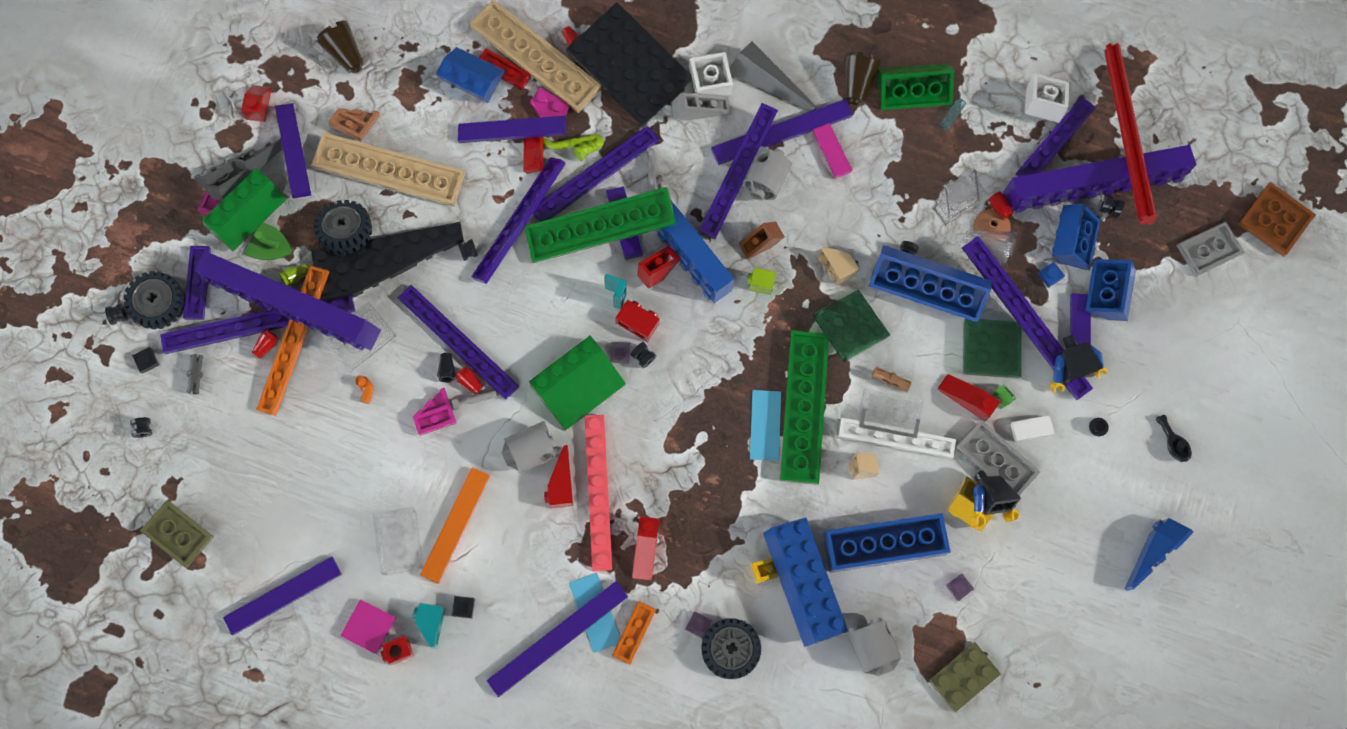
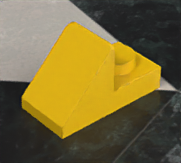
M772 558L750 564L758 585L779 577Z

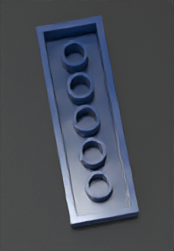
M672 202L677 225L656 230L658 232L657 236L662 243H666L677 254L681 261V267L684 271H689L695 285H700L704 290L703 294L706 299L712 300L715 304L732 291L735 279Z
M883 245L872 273L869 287L978 323L990 294L992 281Z
M943 513L834 529L823 533L830 573L946 556L951 552Z
M807 518L774 526L763 533L804 647L848 632Z

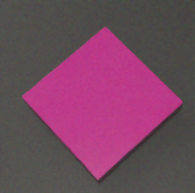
M360 599L340 636L378 654L396 617Z

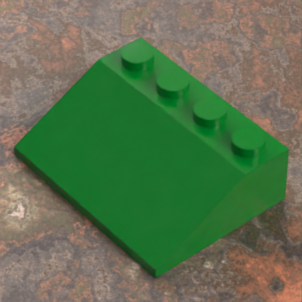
M591 335L529 380L531 389L565 431L626 385Z

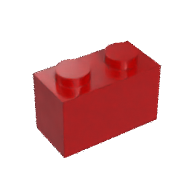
M627 299L615 317V323L648 343L660 324V318H658L655 312L643 309L642 305L637 301L633 300L631 302Z

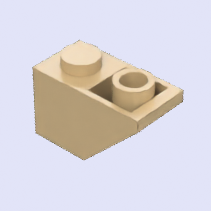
M828 247L820 249L819 261L823 266L827 267L830 279L835 281L837 285L858 274L859 267L850 253Z
M856 453L850 460L851 463H848L849 474H852L853 480L873 478L879 474L876 454Z

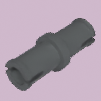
M191 354L190 368L187 371L188 386L186 393L191 394L193 392L192 395H197L200 392V378L203 377V372H201L203 356L199 354V357H197V354Z

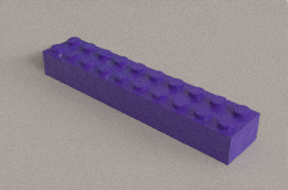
M1190 145L1143 153L1150 185L1161 186L1170 181H1173V183L1181 182L1197 165ZM1126 157L1014 177L1004 189L1003 194L1006 195L1012 211L1020 213L1028 208L1035 210L1049 204L1056 206L1065 201L1072 203L1081 198L1092 199L1102 194L1103 196L1107 194L1112 195L1118 191L1125 193L1132 190Z
M207 251L203 252L194 272L201 275L199 279L218 289H224V291L234 296H240V298L256 303V305L264 309L272 310V312L280 316H286L288 319L296 323H302L312 330L316 329L320 333L328 337L332 336L344 344L348 343L360 351H363L364 348L371 351L381 332V329L366 319Z

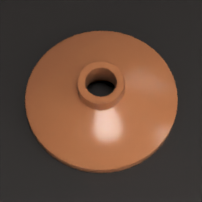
M994 209L984 210L975 218V234L987 244H999L1010 234L1011 225L1009 219L1004 220ZM991 222L996 223L997 226H992Z

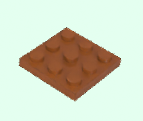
M1269 182L1239 221L1238 225L1285 257L1316 214Z

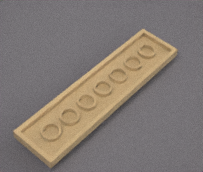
M492 0L469 23L471 29L520 68L530 73L535 80L569 104L577 113L602 89V86L595 79L495 0Z
M324 132L311 164L313 169L453 207L466 174L464 170Z

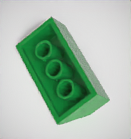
M949 63L878 68L877 88L881 110L953 105L954 69Z
M256 168L203 218L202 222L210 233L234 252L286 201V198L272 181Z

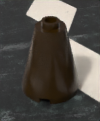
M342 20L336 22L337 26L333 28L331 26L326 27L317 36L318 40L316 41L348 73L352 72L355 74L361 71L364 63L348 22Z
M862 52L846 53L844 58L845 97L849 104L859 105V103L864 101L880 66L881 60L871 54H869V57L863 56Z

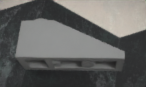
M682 92L671 102L674 119L696 120L731 114L728 96Z

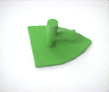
M262 223L255 230L244 255L259 260H275L292 254L288 241L278 229L269 224Z

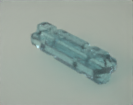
M961 98L957 99L946 117L942 120L941 128L948 130L961 110L965 107L966 101Z

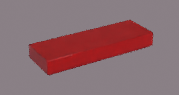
M487 48L479 57L503 69L505 72L501 79L520 90L524 89L532 77L524 69Z

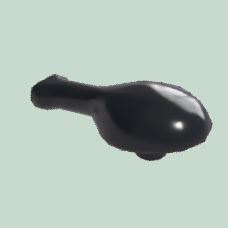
M1163 414L1156 417L1157 423L1161 425L1167 436V449L1170 455L1179 462H1188L1191 459L1192 451L1187 440L1173 432L1166 415Z

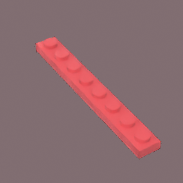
M586 415L585 433L592 571H611L612 554L604 415Z

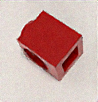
M407 636L383 644V650L380 651L383 661L388 662L389 665H394L414 657ZM400 646V655L393 657L391 653L393 647Z

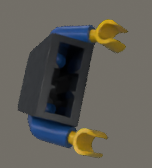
M1074 335L1063 338L1066 349L1057 353L1053 382L1050 384V389L1056 393V388L1059 386V390L1063 392L1065 387L1061 384L1062 382L1067 383L1089 374L1100 378V372L1107 374L1108 370L1104 368L1102 352L1088 342L1077 345Z
M983 470L977 472L974 476L977 483L972 489L976 516L970 518V525L972 527H980L986 523V518L982 515V512L985 515L1005 512L1004 519L1006 522L1017 520L1020 515L1014 507H1016L1021 497L1001 476L988 477Z

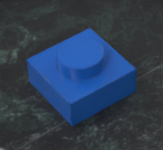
M1052 262L1037 273L1048 288L1065 277L1055 262Z

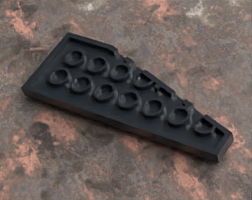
M456 222L373 238L366 241L364 247L359 245L360 250L358 251L355 248L352 249L353 253L351 254L346 251V255H341L340 251L338 255L333 252L330 253L323 248L311 250L313 266L329 271L319 300L330 302L346 299L349 296H359L368 288H374L380 282L388 278L392 279L417 266V263L425 259L427 261L433 258V255L441 251L445 252L458 245V243L464 242L461 223Z

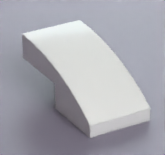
M1050 416L1010 423L1015 442L1055 434Z

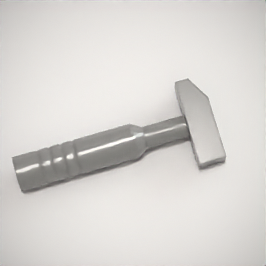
M492 390L474 395L462 401H458V398L452 400L453 410H458L459 406L465 404H474L496 398V391Z

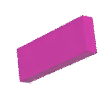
M830 123L813 129L812 133L834 178L852 173V168Z

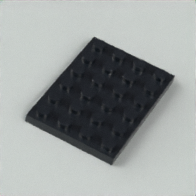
M618 2L566 48V52L642 127L692 81L691 74Z

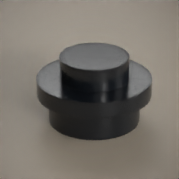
M1097 417L1090 421L1089 430L1094 436L1101 437L1108 432V423L1103 418Z

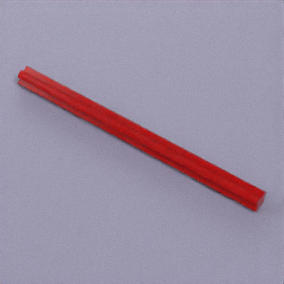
M1109 43L1106 45L1104 53L1138 220L1141 225L1146 223L1150 225L1155 223L1157 216L1121 46L1119 43L1114 45Z

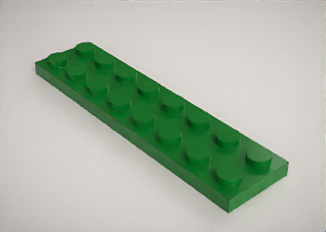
M664 187L524 227L532 263H538L674 226L677 223L669 188Z
M791 330L780 481L819 485L829 334Z

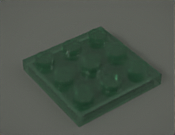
M859 289L813 314V318L844 363L890 336Z
M964 319L963 374L1021 378L1022 328L1020 325L1013 321L979 319L977 323Z

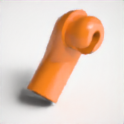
M357 376L355 384L362 390L360 402L370 404L374 386L366 376Z

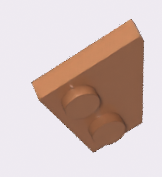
M338 108L328 121L330 127L361 142L380 115L378 111L363 113L362 110Z

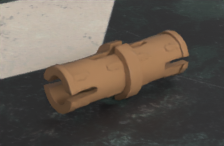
M877 366L871 378L886 383L889 387H896L906 393L912 382L897 376L894 372H887Z

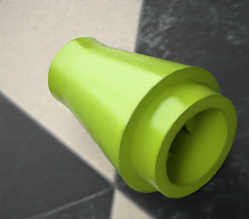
M304 263L299 266L282 269L283 271L279 275L284 285L293 286L307 275L308 268Z

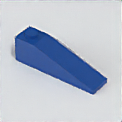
M1171 518L1163 521L1159 519L1152 526L1153 530L1148 535L1125 589L1127 591L1135 589L1153 572L1152 566L1157 567L1167 559L1165 554L1171 553L1174 549L1177 550L1194 531Z

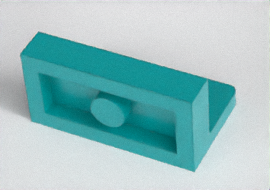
M605 274V289L615 292L613 295L614 308L621 310L627 295V281Z

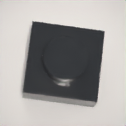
M151 347L132 355L139 372L142 374L160 365Z
M454 596L452 617L473 619L475 598Z

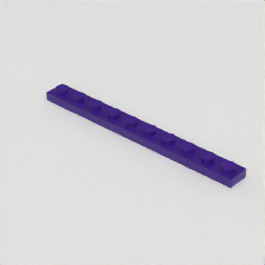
M979 236L963 246L962 250L983 278L992 281L991 288L1054 371L1057 353L1064 349ZM1085 377L1067 383L1062 382L1075 400L1080 399L1093 389Z
M348 296L346 299L326 302L349 313L356 312L352 296ZM272 310L164 333L160 334L162 350L166 355L265 332L266 329L272 331L286 328L290 319L283 315L280 316L272 312Z

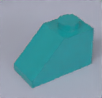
M419 602V606L414 609L413 619H415L416 626L429 646L437 649L446 609L441 606Z

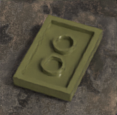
M169 500L165 501L140 530V532L185 568L191 565L214 538L213 535Z
M973 642L928 679V681L952 711L957 712L1000 676L1001 673L976 642Z

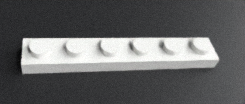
M841 418L838 438L947 459L954 458L956 439L847 418Z

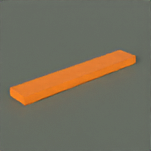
M473 467L471 468L420 576L439 584L490 478L489 474Z

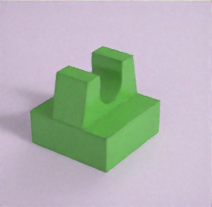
M1005 384L995 390L992 395L995 398L1000 397L1002 399V403L998 406L1000 409L1006 407L1017 398Z

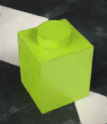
M754 267L753 273L748 274L747 284H750L749 291L771 295L776 272Z

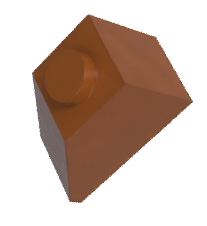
M766 222L738 244L746 258L750 259L774 247L785 236L777 222Z

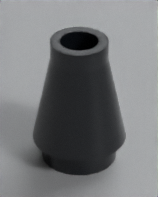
M442 353L440 354L437 377H439L440 382H452L456 376L452 354Z

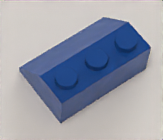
M456 47L444 57L436 75L440 80L489 103L505 71Z
M1084 204L1063 205L1059 217V226L1056 231L1055 244L1052 248V256L1061 264L1090 270L1100 219Z
M1094 259L1085 309L1087 313L1107 320L1128 321L1136 273L1132 260Z

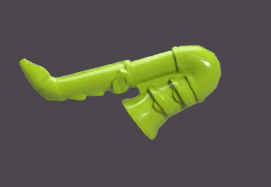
M589 134L588 136L551 142L549 139L544 138L543 143L549 149L561 150L562 148L574 147L573 151L576 157L583 161L588 154L602 148L604 139L601 135Z

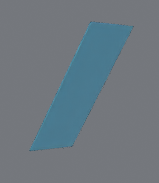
M753 390L750 459L779 461L781 392Z
M597 573L569 583L578 610L603 591ZM611 611L586 630L594 653L618 644L621 638Z

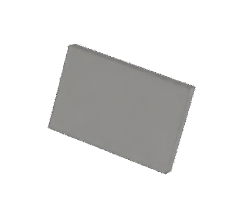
M1226 221L1176 245L1195 277L1245 253Z

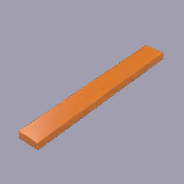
M310 265L300 292L320 299L329 271ZM289 320L256 410L273 416L277 415L309 329L302 323Z

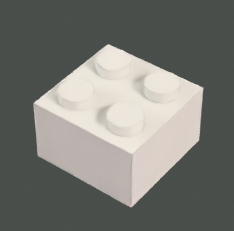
M726 52L690 58L689 71L695 94L732 95L733 82Z
M1034 73L1026 87L1025 114L1060 123L1068 109L1069 82Z

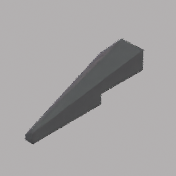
M753 41L738 54L729 67L731 75L741 79L744 83L748 82L757 86V89L781 100L785 99L792 102L794 106H800L809 112L816 110V105Z
M281 138L272 144L270 142L264 143V148L258 151L251 149L228 160L226 164L218 169L212 167L210 168V173L204 176L197 174L194 178L213 199L222 201L254 169L260 170L283 149Z

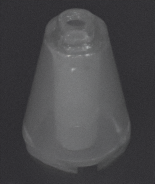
M971 229L970 232L966 231L963 242L967 244L979 236L1001 267L1007 268L1009 264L1007 259L1012 257L1017 241L1015 237L1018 233Z

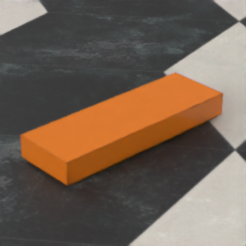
M640 601L637 602L613 652V657L629 665L631 664L655 614V608Z

